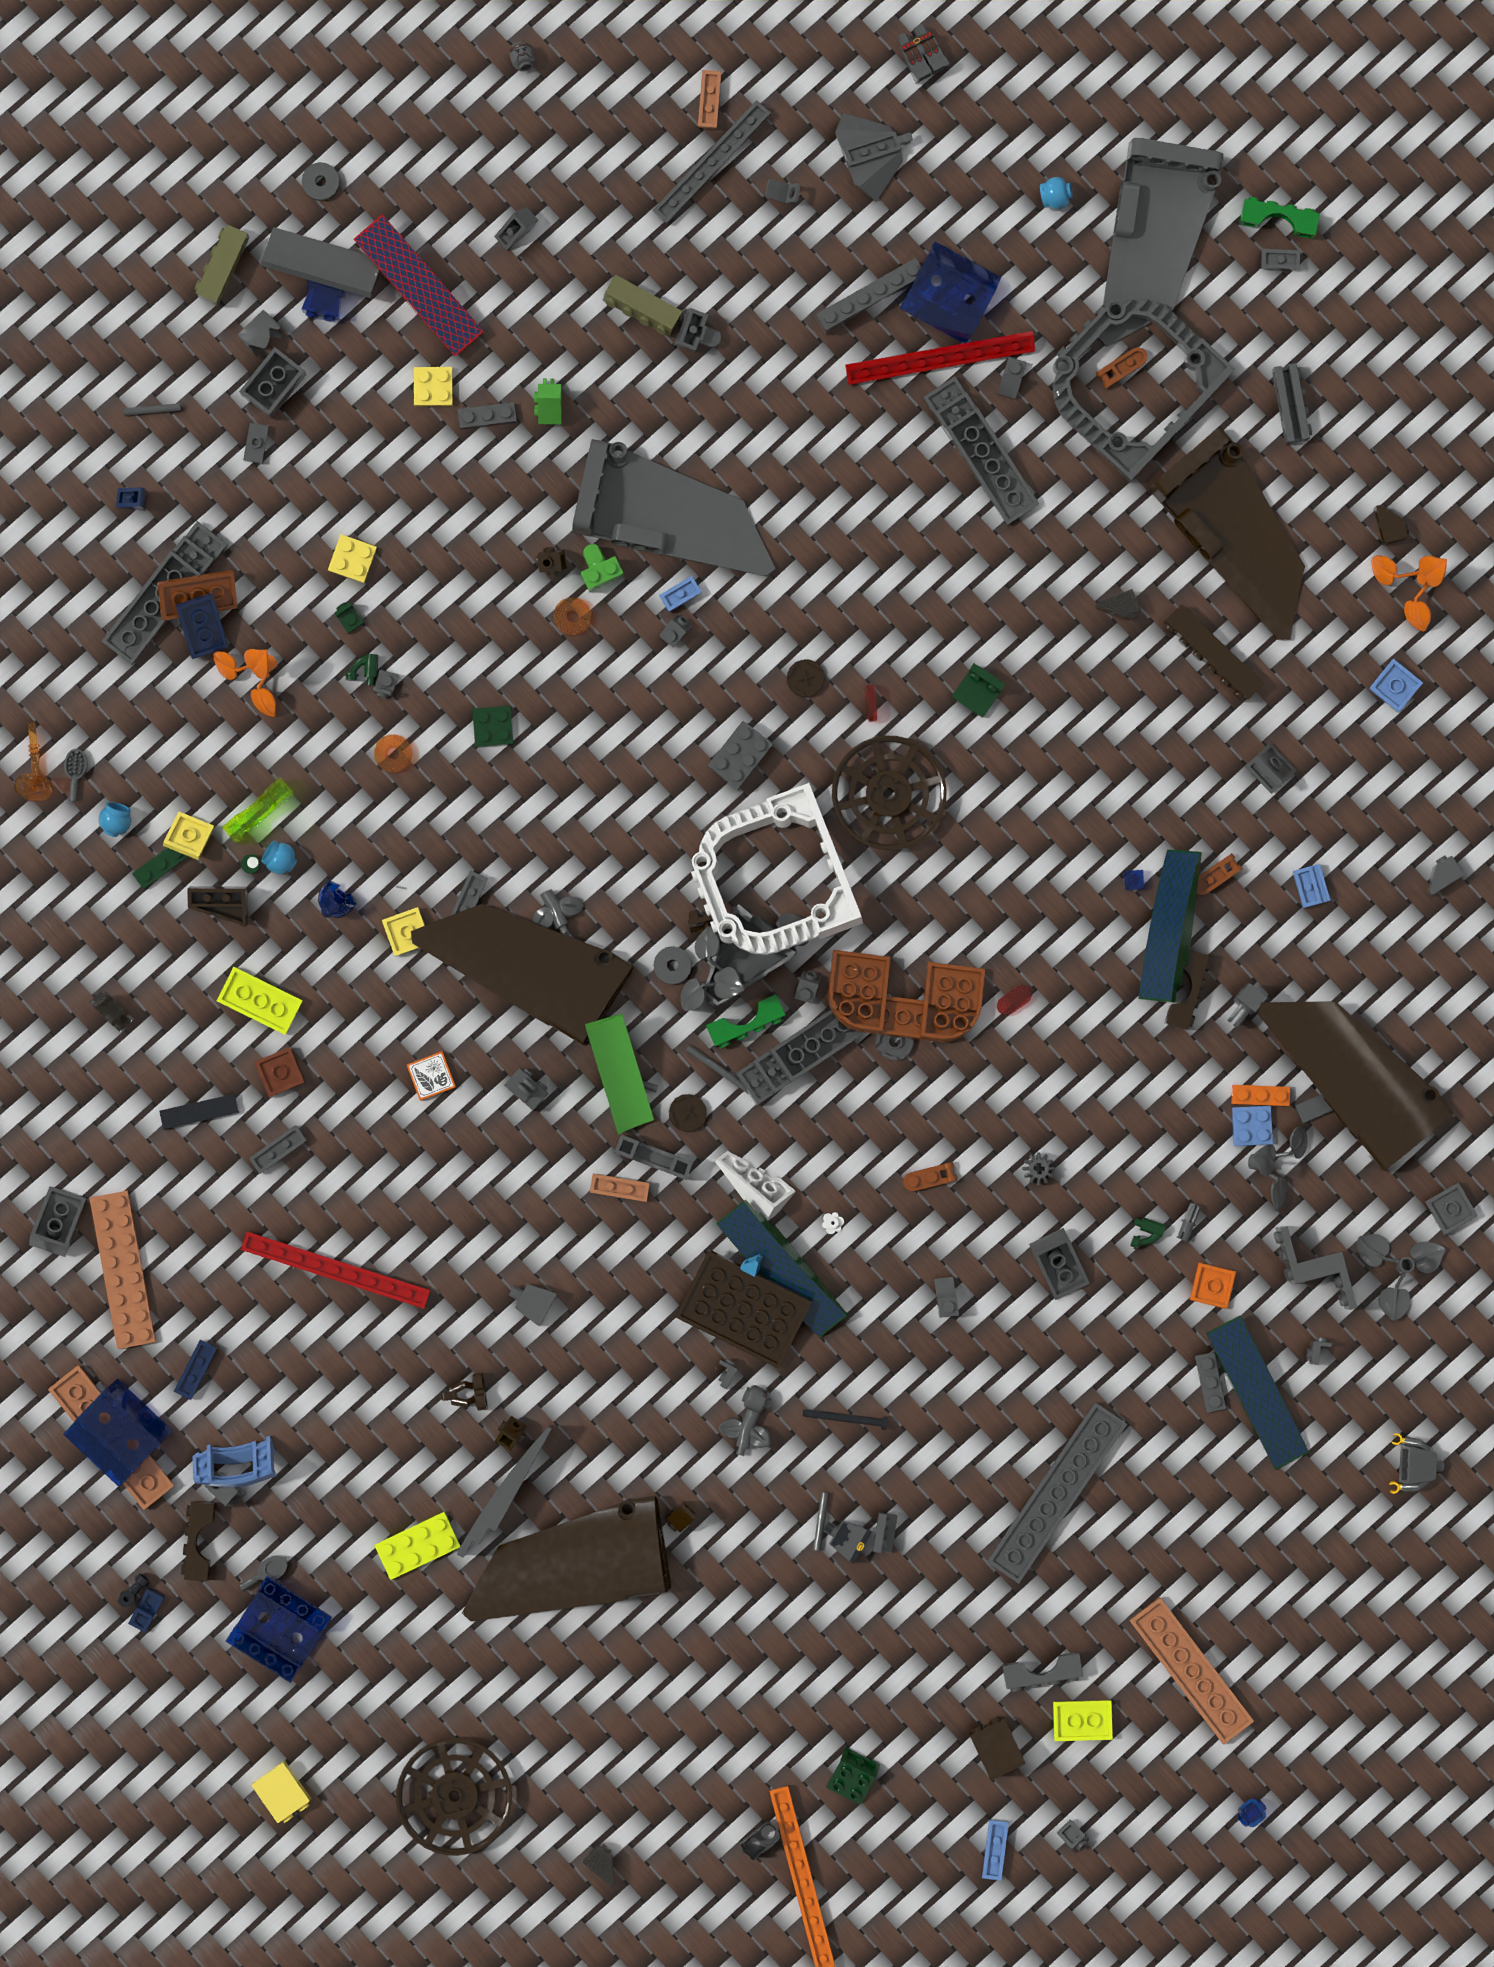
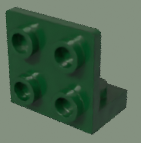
M973 663L953 693L952 698L983 718L1006 684Z
M846 1747L826 1788L857 1804H861L876 1778L880 1764Z

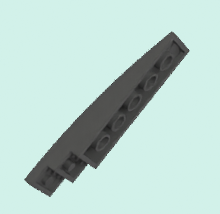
M953 377L922 397L1007 525L1039 505L978 407L976 408L956 377Z
M197 521L187 535L183 536L173 551L171 550L102 642L133 665L169 621L161 619L157 582L206 574L228 544Z
M830 1010L738 1071L736 1075L755 1104L758 1105L865 1033L844 1026L834 1016L832 1010Z
M549 1425L501 1483L457 1552L458 1556L464 1558L473 1541L480 1545L489 1528L494 1531L497 1530L553 1426Z

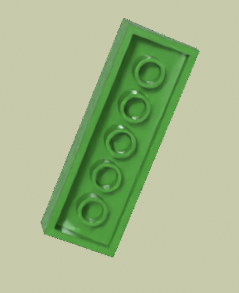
M622 1013L585 1024L618 1135L636 1126L653 1121V1114Z

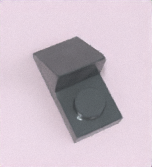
M1008 357L998 395L1016 399L1027 362Z

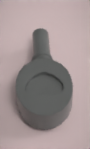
M77 748L72 749L67 754L64 762L65 773L71 779L69 801L77 802L78 782L84 777L88 767L86 755Z
M276 1555L264 1560L258 1568V1573L239 1585L241 1590L245 1591L261 1580L271 1582L280 1578L287 1570V1559Z

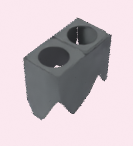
M262 310L238 334V337L258 359L256 348L266 349L270 337L282 339L279 329L283 328L266 311Z
M768 1819L740 1842L742 1852L746 1853L754 1861L760 1854L771 1848L779 1840L781 1834ZM764 1826H772L774 1828L775 1834L773 1838L765 1839L762 1837L761 1830ZM756 1838L760 1843L758 1850L749 1851L746 1847L747 1840Z

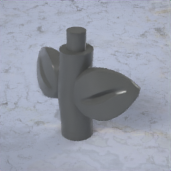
M552 889L543 892L540 896L547 907H542L535 912L533 923L545 928H550L554 924L556 929H560L562 934H567L569 930L566 925L569 923L566 917H573L578 914L584 906L583 903L571 896H565L559 901Z
M747 1409L743 1421L737 1418H730L719 1425L718 1429L724 1436L729 1439H737L736 1446H738L736 1454L744 1456L745 1450H749L750 1444L758 1448H764L771 1444V1436L768 1430L763 1426H755L760 1413Z

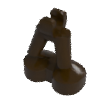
M483 1372L473 1374L472 1383L462 1381L450 1386L449 1392L441 1394L442 1401L451 1400V1405L469 1407L475 1403L478 1411L488 1410ZM467 1388L473 1389L475 1395L469 1399L459 1398L457 1393Z

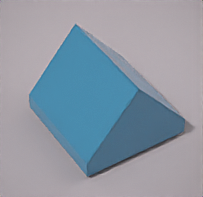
M762 1254L745 1259L740 1267L741 1270L755 1277L760 1269L763 1258Z

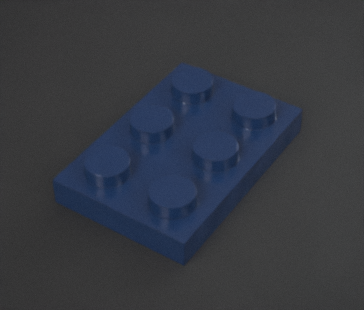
M212 593L175 605L192 659L228 647Z

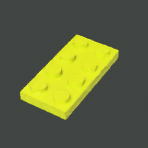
M233 967L217 999V1002L284 1035L287 1034L303 1002Z
M445 1511L374 1545L390 1580L461 1547Z

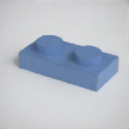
M691 576L660 594L659 597L668 612H671L702 592Z

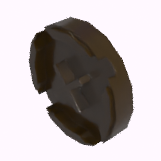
M809 659L795 662L787 673L789 689L795 695L802 698L816 695L824 684V673L821 666Z
M683 1094L675 1098L669 1108V1119L672 1125L683 1132H693L699 1129L707 1116L706 1106L703 1101L692 1094Z

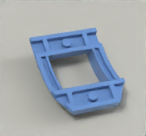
M267 1436L266 1440L260 1443L253 1441L235 1447L218 1448L212 1447L210 1444L207 1445V1449L203 1453L197 1452L193 1456L194 1482L215 1487H242L277 1476L274 1470L273 1455L276 1451L271 1437ZM253 1461V1471L235 1476H214V1463L240 1464Z

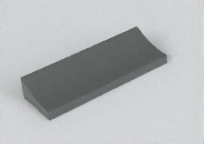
M275 227L272 229L260 266L368 298L371 297L381 274L380 270L366 254Z

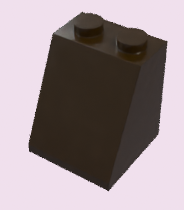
M999 1716L989 1720L990 1724L984 1727L978 1725L972 1728V1732L969 1733L990 1780L996 1779L1026 1764L1004 1717L1000 1718Z

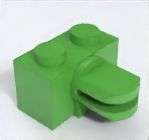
M543 378V384H538V392H534V403H538V405H535L534 415L538 416V424H561V384H555L554 378H551L550 384H547V378Z
M590 544L585 547L583 556L588 569L580 573L589 592L624 577L615 556L606 560L598 545Z

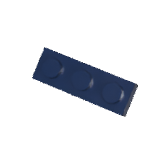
M201 1339L199 1340L174 1392L192 1400L218 1349L217 1347Z

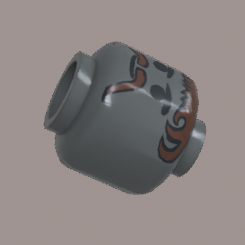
M523 41L517 42L509 51L512 66L521 72L532 69L536 63L533 47Z
M752 1385L747 1387L742 1401L745 1408L761 1413L763 1409H768L772 1399L768 1398V1390Z

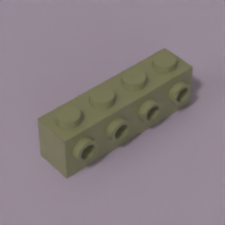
M228 224L225 229H221L218 239H220L218 245L213 246L210 253L212 258L203 268L202 273L204 275L202 280H198L194 290L197 297L219 306L250 238L248 233Z
M617 275L612 279L602 300L609 307L621 310L626 316L634 317L641 324L650 326L659 334L667 335L668 337H670L682 314L680 309Z

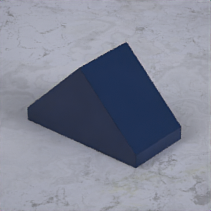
M142 487L118 488L116 507L146 511L147 490Z

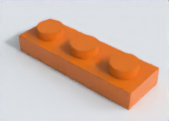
M1232 1085L1231 1104L1290 1106V1087Z

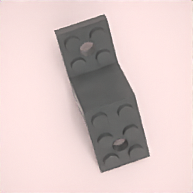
M1288 1226L1275 1228L1276 1232L1273 1234L1276 1244H1280L1281 1251L1278 1252L1281 1262H1284L1286 1269L1283 1270L1286 1281H1290V1284H1298L1335 1274L1336 1276L1333 1277L1335 1287L1340 1290L1341 1295H1338L1340 1305L1347 1310L1357 1308L1343 1252L1336 1251L1297 1262Z

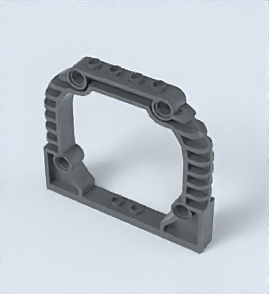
M1133 299L1124 303L1120 300H1113L1106 307L1102 305L1095 312L1097 316L1093 321L1089 319L1082 326L1084 330L1080 334L1076 332L1069 340L1071 344L1067 348L1063 346L1056 354L1058 358L1053 364V371L1056 374L1053 384V398L1059 414L1129 483L1235 370L1231 364L1203 338L1198 337L1170 309L1159 302L1149 299ZM1110 308H1119L1120 314L1113 315ZM1130 317L1146 319L1186 354L1185 366L1195 371L1196 390L1201 393L1188 409L1184 407L1177 414L1179 419L1175 423L1171 421L1164 428L1166 433L1153 447L1147 442H1128L1127 437L1121 432L1110 434L1078 404L1073 397L1070 381L1079 369L1078 359L1108 327H1120ZM1192 355H1196L1199 358L1200 362L1198 364L1191 362L1190 357ZM1058 363H1067L1068 369L1066 371L1060 370ZM1114 438L1120 439L1122 446L1115 447L1112 444V440Z

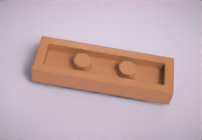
M702 70L698 128L717 129L721 71Z
M593 1174L590 1193L647 1202L650 1183Z

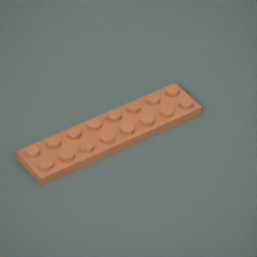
M122 1191L91 1197L90 1204L117 1349L156 1342L129 1192Z
M80 1365L76 1366L48 1389L143 1510L175 1486Z
M1160 1597L1129 1620L1223 1745L1254 1722Z

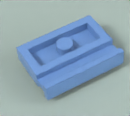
M1320 864L1292 872L1303 908L1330 901Z

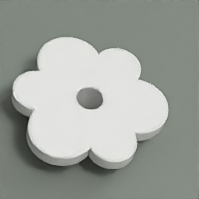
M836 1212L832 1213V1215L827 1213L823 1217L822 1227L826 1228L828 1234H833L835 1231L839 1232L844 1224V1219L838 1217Z

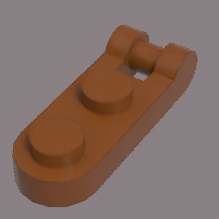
M1140 347L1133 348L1097 371L1096 375L1103 380L1104 387L1108 389L1146 363L1147 353ZM1109 371H1112L1115 375L1111 379L1107 374Z
M1233 853L1199 876L1198 895L1209 893L1243 869L1234 860L1235 856ZM1227 863L1232 869L1229 872L1224 867Z
M950 1162L910 1172L904 1176L903 1185L909 1191H917L957 1181V1175H954L953 1171L954 1163ZM945 1170L947 1177L941 1178L940 1171Z

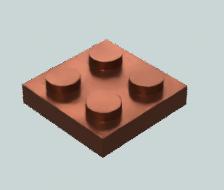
M291 1047L254 1062L269 1097L305 1083Z

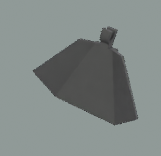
M843 113L835 131L837 140L855 186L876 202L903 162L901 145L911 143L913 137L911 132L897 137L896 132H893L888 125Z

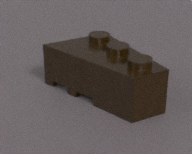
M190 886L187 888L188 908L231 921L244 927L248 925V887Z

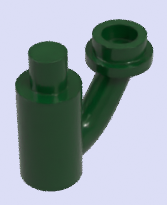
M365 654V656L360 657L353 664L349 672L344 673V676H346L345 680L357 681L359 674H356V672L362 665H365L364 677L367 678L366 685L373 686L374 678H377L379 655Z
M1135 1218L1133 1225L1140 1227L1141 1231L1150 1233L1151 1236L1140 1239L1139 1235H1134L1130 1246L1134 1247L1133 1249H1137V1246L1156 1242L1163 1236L1166 1225L1147 1218H1143V1220Z

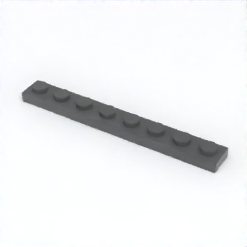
M756 100L653 209V212L668 224L771 113Z

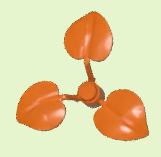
M1381 555L1372 557L1373 574L1377 581L1383 585H1391L1394 582V578L1398 579L1417 575L1418 583L1424 585V587L1416 595L1414 601L1409 600L1405 603L1404 613L1406 619L1414 628L1426 631L1431 621V612L1429 607L1422 601L1418 602V599L1430 586L1437 587L1442 583L1446 573L1447 559L1424 556L1419 561L1418 571L1398 575L1395 574L1397 572V565L1393 560Z
M247 650L244 653L246 666L236 667V660L230 654L222 651L215 652L213 654L215 665L224 678L233 680L237 677V672L250 668L261 679L257 689L251 691L252 702L261 713L270 717H276L275 698L269 690L262 688V684L270 676L269 672L277 667L276 659L272 655H268V650Z

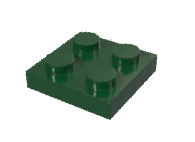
M511 706L472 709L475 747L514 744Z

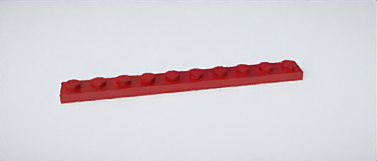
M1030 331L846 364L848 385L1034 352V334Z
M248 1231L241 1247L243 1251L425 1309L430 1293L428 1289Z

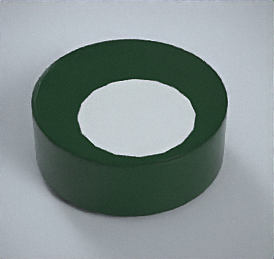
M249 854L242 858L241 868L244 872L254 874L260 869V860L255 855Z

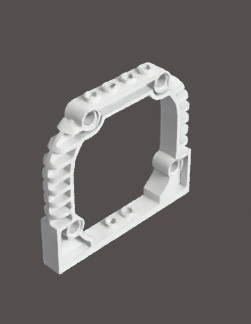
M809 783L767 798V802L757 804L754 807L725 816L716 821L706 831L700 843L699 852L692 858L694 871L691 874L694 882H699L700 888L697 889L700 898H705L707 904L704 905L707 916H712L713 921L710 924L713 932H718L721 941L724 943H734L740 949L752 954L768 955L778 953L817 937L822 939L863 924L862 916ZM781 813L787 814L784 818H779L778 815ZM792 822L808 828L817 826L823 841L820 843L824 854H828L829 859H827L829 869L830 871H835L840 886L834 888L826 904L815 905L811 910V916L762 933L744 930L739 918L727 913L714 879L719 868L716 858L718 850L732 838L775 823L780 828H786ZM700 862H706V863H707V864H706L705 866H703V867L698 866V864H699ZM820 913L826 914L822 919L817 918ZM726 929H732V932L729 934L723 933Z

